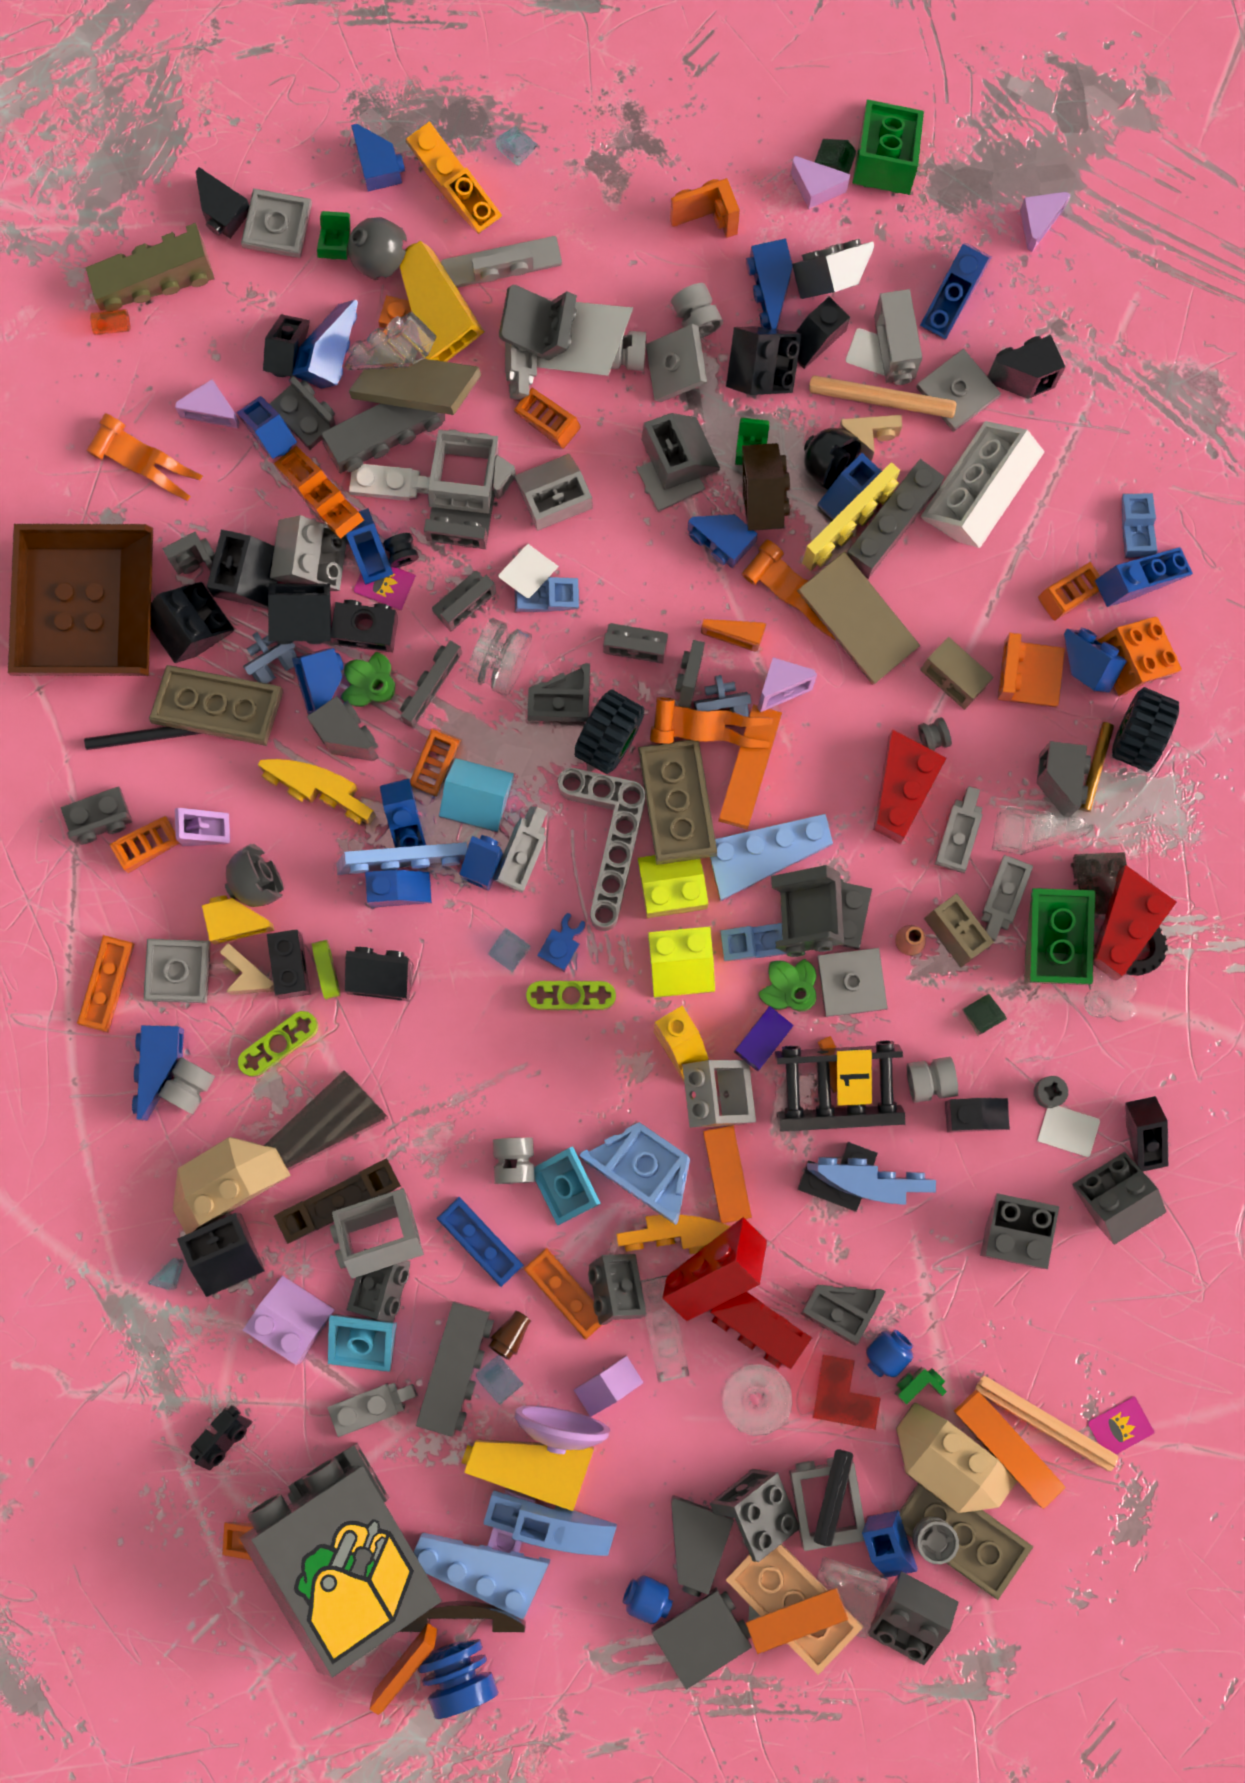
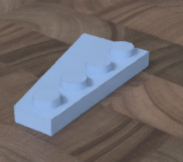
M826 814L715 839L717 856L710 857L720 902L782 871L786 867L831 846L833 841Z
M467 842L344 852L336 863L337 875L365 873L376 870H397L401 867L409 866L413 869L429 867L430 864L442 863V866L458 865L460 860L465 858Z
M428 1533L421 1534L414 1549V1554L426 1574L523 1620L551 1560L539 1557V1559L526 1557L523 1553L514 1551L507 1553L493 1550L492 1547L485 1545L474 1546L464 1544L461 1540Z

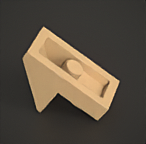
M901 415L841 419L839 428L858 437L857 441L861 443L860 453H863L869 460H872L874 455L873 438H877L879 441L893 440L895 436H899L902 429Z
M229 943L220 951L226 957L223 962L226 967L236 975L240 971L243 972L226 992L230 995L274 992L273 982Z

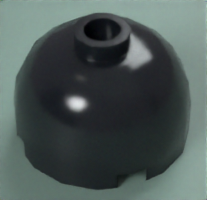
M827 428L816 435H812L804 446V466L808 476L828 490L844 469L859 456L861 443L857 441L859 438L841 428Z

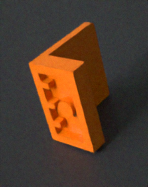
M727 178L720 181L718 179L707 181L702 187L694 190H681L671 198L670 222L672 227L713 213L717 228L719 230L723 228L726 238L738 234L740 209Z
M1158 617L1117 627L1097 640L1101 644L1105 642L1113 645L1119 650L1118 655L1127 660L1114 684L1118 696L1126 695L1146 682L1166 677L1182 670Z
M1009 632L1003 646L997 700L1057 707L1060 698L1065 649L1063 647L1021 642L1022 634Z

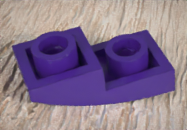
M769 1006L734 1050V1053L756 1071H759L794 1025Z

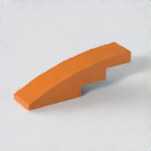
M295 446L273 463L296 492L340 539L364 521L361 514L345 499L341 491L298 446Z
M755 704L752 706L749 717L773 718L772 724L746 727L744 736L770 742V747L749 748L740 746L718 820L719 822L748 830L782 715V712L772 709L760 712L757 708L758 705Z
M977 1389L954 1410L955 1414L984 1447L1003 1464L1014 1479L1042 1509L1048 1506L1066 1488Z

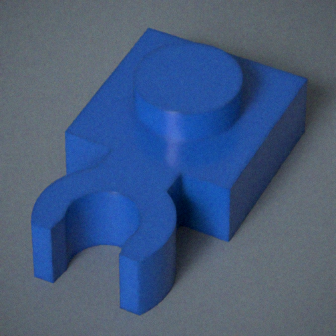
M567 913L562 919L563 929L561 933L552 929L537 955L564 972L580 945L573 938L580 935L585 929L584 921H581L576 929H571L568 926V921L571 919L570 913Z

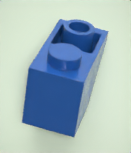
M861 453L839 475L817 506L834 520L882 471Z
M735 514L691 517L688 521L687 530L689 531L688 535L700 546L706 545L712 551L711 555L721 565L728 564L731 568L740 561L757 540L758 534L754 530L748 531L747 524Z
M1082 627L1080 630L1066 629L1064 637L1071 675L1094 691L1110 693L1127 660L1118 655L1119 650L1113 645L1105 642L1101 644L1095 640L1097 635L1092 631Z
M410 779L381 785L382 803L395 848L426 845Z
M481 835L480 839L474 836L471 837L459 874L462 880L485 890H490L494 881V875L503 856L501 848L497 846L498 841L485 835Z
M899 1511L868 1516L862 1535L871 1562L886 1578L898 1576L901 1571L906 1574L917 1572L918 1568Z

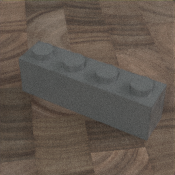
M378 404L322 432V441L338 472L342 473L346 470L347 472H352L360 468L364 461L372 457L374 459L381 458L390 451V448L398 444H409L416 438V435L424 431L432 432L438 429L445 421V414Z
M922 459L916 463L847 552V555L867 579L874 573L942 484L944 476Z
M456 1301L452 1303L417 1420V1427L450 1437L455 1435L456 1430L462 1431L467 1415L466 1412H462L465 1399L471 1400L476 1385L475 1381H471L474 1368H481L485 1351L480 1350L483 1337L489 1339L494 1320L489 1319L491 1312Z

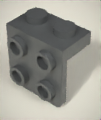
M511 285L506 293L499 330L500 339L548 361L566 351L571 344L572 336L570 331L577 312L575 308L577 295L566 291L550 301L520 286Z

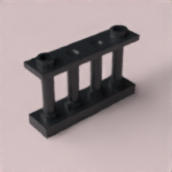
M883 1040L877 1041L876 1046L801 1050L800 1046L782 1047V1051H775L777 1064H786L788 1107L785 1108V1111L777 1112L780 1132L906 1125L904 1109L893 1101L892 1058L903 1057L900 1045L894 1044V1041ZM872 1049V1059H879L881 1102L878 1103V1106L866 1107L865 1104L834 1109V1106L831 1105L829 1062L837 1061V1051ZM817 1062L819 1105L816 1106V1110H803V1107H800L798 1063Z

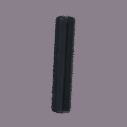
M837 1449L834 1453L814 1535V1542L819 1545L831 1546L833 1543L854 1457L853 1453L846 1450Z

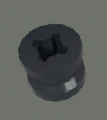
M397 534L383 542L385 550L390 553L389 563L391 567H403L415 562L419 558L418 551L413 549L412 534Z

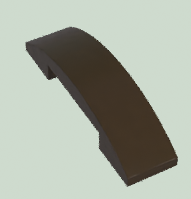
M386 1158L304 1202L301 1201L274 1215V1218L287 1244L333 1223V1211L390 1193L401 1187Z
M451 1601L437 1604L399 1632H421L427 1623L430 1624V1619H493L492 1632H525L526 1621L490 1604L472 1601Z

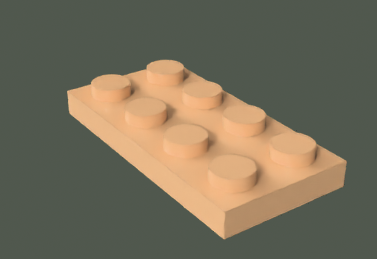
M783 1544L779 1545L760 1562L752 1561L749 1554L726 1579L760 1616L828 1591ZM846 1608L845 1610L849 1618L847 1621L787 1643L817 1675L824 1670L864 1627Z

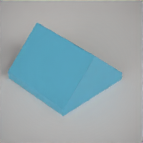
M455 758L445 780L439 817L498 832L514 773Z
M573 1146L534 1167L535 1181L557 1226L601 1204Z
M330 1315L328 1364L390 1372L397 1322Z

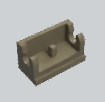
M950 637L927 658L920 669L964 710L994 678Z
M957 893L924 918L960 967H963L995 943Z

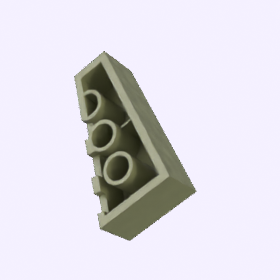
M196 223L186 226L187 232L175 237L173 232L161 236L163 242L157 245L150 246L145 243L135 247L130 256L126 257L124 254H117L85 267L95 302L100 311H116L125 304L132 302L144 303L157 295H172L182 288L189 286L200 287L207 284L208 281L214 280L207 250Z

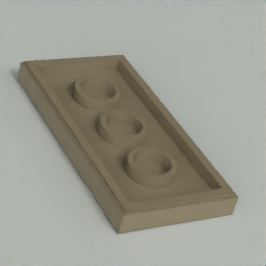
M376 352L350 388L349 393L351 398L355 400L454 415L480 378L481 372L477 366Z
M845 551L797 590L872 685L877 683L920 647V644Z
M166 665L149 720L152 724L267 746L283 689L281 686Z
M683 740L669 744L638 747L656 865L717 856L699 741Z
M919 1483L899 1511L906 1535L911 1538L913 1530L920 1520L929 1516L945 1520L956 1531L959 1539V1549L955 1557L947 1562V1564L997 1600H999L1033 1548L1031 1544L985 1511L956 1513Z

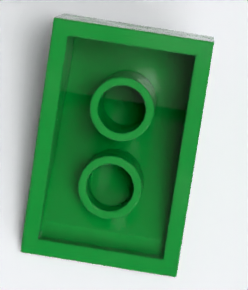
M867 99L854 167L853 184L910 195L918 169L924 111Z
M1032 888L1025 949L1024 983L1093 984L1095 891Z

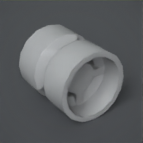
M704 283L690 285L679 291L671 299L677 316L684 318L682 326L697 325L699 327L700 339L715 332L723 324V319L717 307L710 305L713 299Z
M629 331L627 335H623L611 369H619L621 365H625L627 370L644 371L646 332Z
M951 1056L933 1059L931 1065H928L926 1061L907 1063L909 1090L914 1103L929 1101L935 1094L940 1099L958 1096L957 1075Z
M180 1057L172 1071L174 1079L167 1080L158 1095L179 1108L194 1114L202 1100L199 1095L200 1092L208 1090L215 1076Z
M533 1138L493 1139L494 1158L498 1159V1164L494 1166L495 1184L535 1182L534 1164L529 1162V1159L534 1156ZM510 1160H517L516 1168H512Z
M929 1516L920 1520L913 1530L912 1541L914 1547L926 1561L932 1564H944L955 1557L959 1549V1539L956 1531L945 1520Z

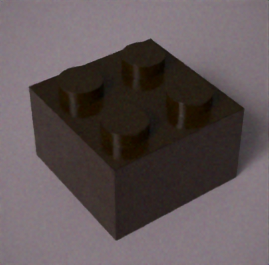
M778 443L742 445V496L748 531L784 528V516H790V504L787 497V491L790 490L789 472H787L786 455H780Z

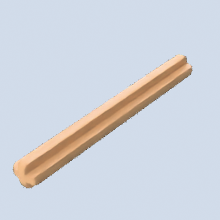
M815 375L812 376L809 385L810 392L814 394L947 418L954 417L957 405L954 400Z
M982 1376L978 1381L975 1390L977 1389L988 1400L1106 1471H1112L1116 1466L1118 1456L990 1378Z

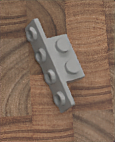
M552 236L443 259L441 264L458 288L561 266L562 259L557 238Z

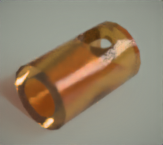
M127 309L90 314L94 335L131 330Z

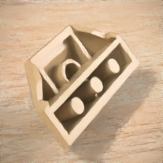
M229 1137L178 1168L173 1211L187 1235L213 1223L291 1175L276 1148Z
M916 1402L896 1427L905 1473L956 1513L999 1508L1017 1482L997 1458L948 1420Z

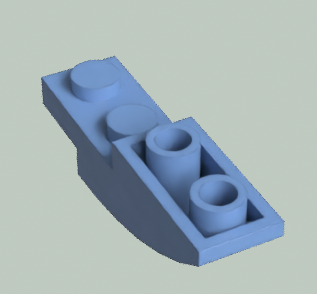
M818 1157V1163H807V1170L823 1182L847 1194L863 1199L906 1205L907 1192L936 1193V1180L925 1178L924 1172H906V1178L896 1177V1172L878 1171V1166L868 1165L867 1159L848 1158V1164H837V1158Z
M495 1490L491 1495L483 1523L484 1525L513 1533L512 1539L531 1545L563 1552L608 1556L617 1527L615 1523L581 1512L570 1511L559 1506L551 1509Z

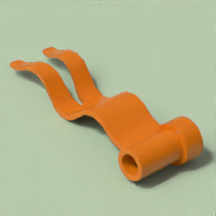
M107 413L103 415L99 422L101 426L86 450L88 453L100 460L106 455L129 470L147 477L168 492L186 501L190 499V495L175 485L154 465L158 464L176 474L199 481L203 475L183 466L164 452L150 447L123 431L126 425Z
M765 539L758 548L759 553L741 573L742 576L753 585H756L758 581L762 582L779 599L800 610L818 630L836 641L834 636L797 592L808 580L800 577L781 560L784 552L775 543Z
M657 697L655 721L650 731V741L669 744L674 742V737H681L703 742L727 741L749 748L770 747V742L745 737L725 727V725L740 727L772 724L773 718L748 717L726 710L699 711L674 706L675 699Z

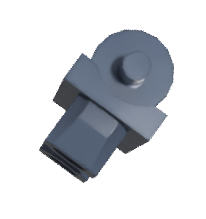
M258 632L252 634L256 643L247 648L248 652L253 656L262 650L263 654L243 666L248 675L252 674L258 682L267 684L276 678L267 665L271 661L278 658L285 671L294 667L292 658L297 657L293 649L295 647L294 643L277 644L268 649L267 646L275 641H269L268 636L262 639Z
M718 675L715 676V685L704 687L706 696L717 694V697L693 701L695 710L714 711L729 707V711L748 716V704L751 703V697L748 692L725 695V692L736 691L735 682L723 683L722 676Z

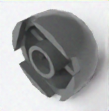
M367 218L353 229L348 242V255L353 266L373 280H378L377 278L380 276L387 278L399 268L404 259L406 251L402 249L403 240L407 242V237L403 228L385 218Z
M255 844L245 846L232 856L226 866L227 883L225 888L231 898L238 899L241 903L250 907H261L281 898L283 895L279 892L284 890V886L272 861L266 863L261 857L265 852Z

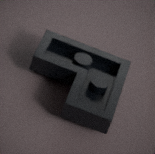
M848 1142L840 1164H848V1158L867 1159L868 1165H874L878 1153ZM806 1164L797 1190L857 1212L862 1198L847 1194L823 1182L807 1170Z

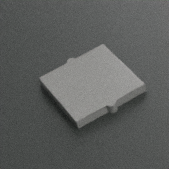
M652 462L637 468L645 485V493L650 495L658 512L705 490L700 478L664 490Z

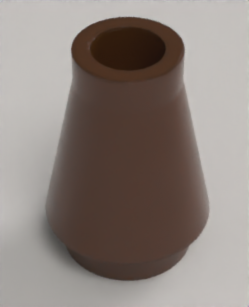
M515 1310L514 1314L490 1337L492 1341L489 1347L500 1356L510 1360L513 1354L517 1355L531 1320Z

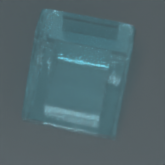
M517 126L501 134L496 139V148L517 166L538 147V144Z
M505 928L488 955L511 972H514L531 949V946Z
M173 1258L148 1284L167 1290H175L184 1264L183 1259Z
M497 1355L476 1373V1377L481 1385L499 1405L523 1385V1382L500 1355Z

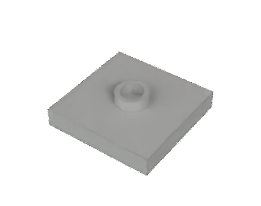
M253 188L241 241L242 247L300 258L312 200Z
M690 324L646 344L655 401H666L707 383L699 327L697 325Z
M962 349L916 386L922 395L956 401L954 417H942L953 432L1001 395V392L965 349Z
M147 939L143 1000L148 1002L207 1003L211 942Z
M879 948L817 956L825 1017L888 1009Z

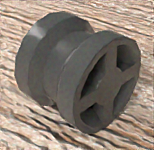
M942 717L935 719L932 724L927 725L923 723L918 725V732L923 746L935 751L937 747L947 748L952 745L949 729Z
M1049 1076L1036 1083L1033 1095L1040 1106L1053 1108L1060 1106L1066 1101L1068 1087L1065 1081L1058 1076Z

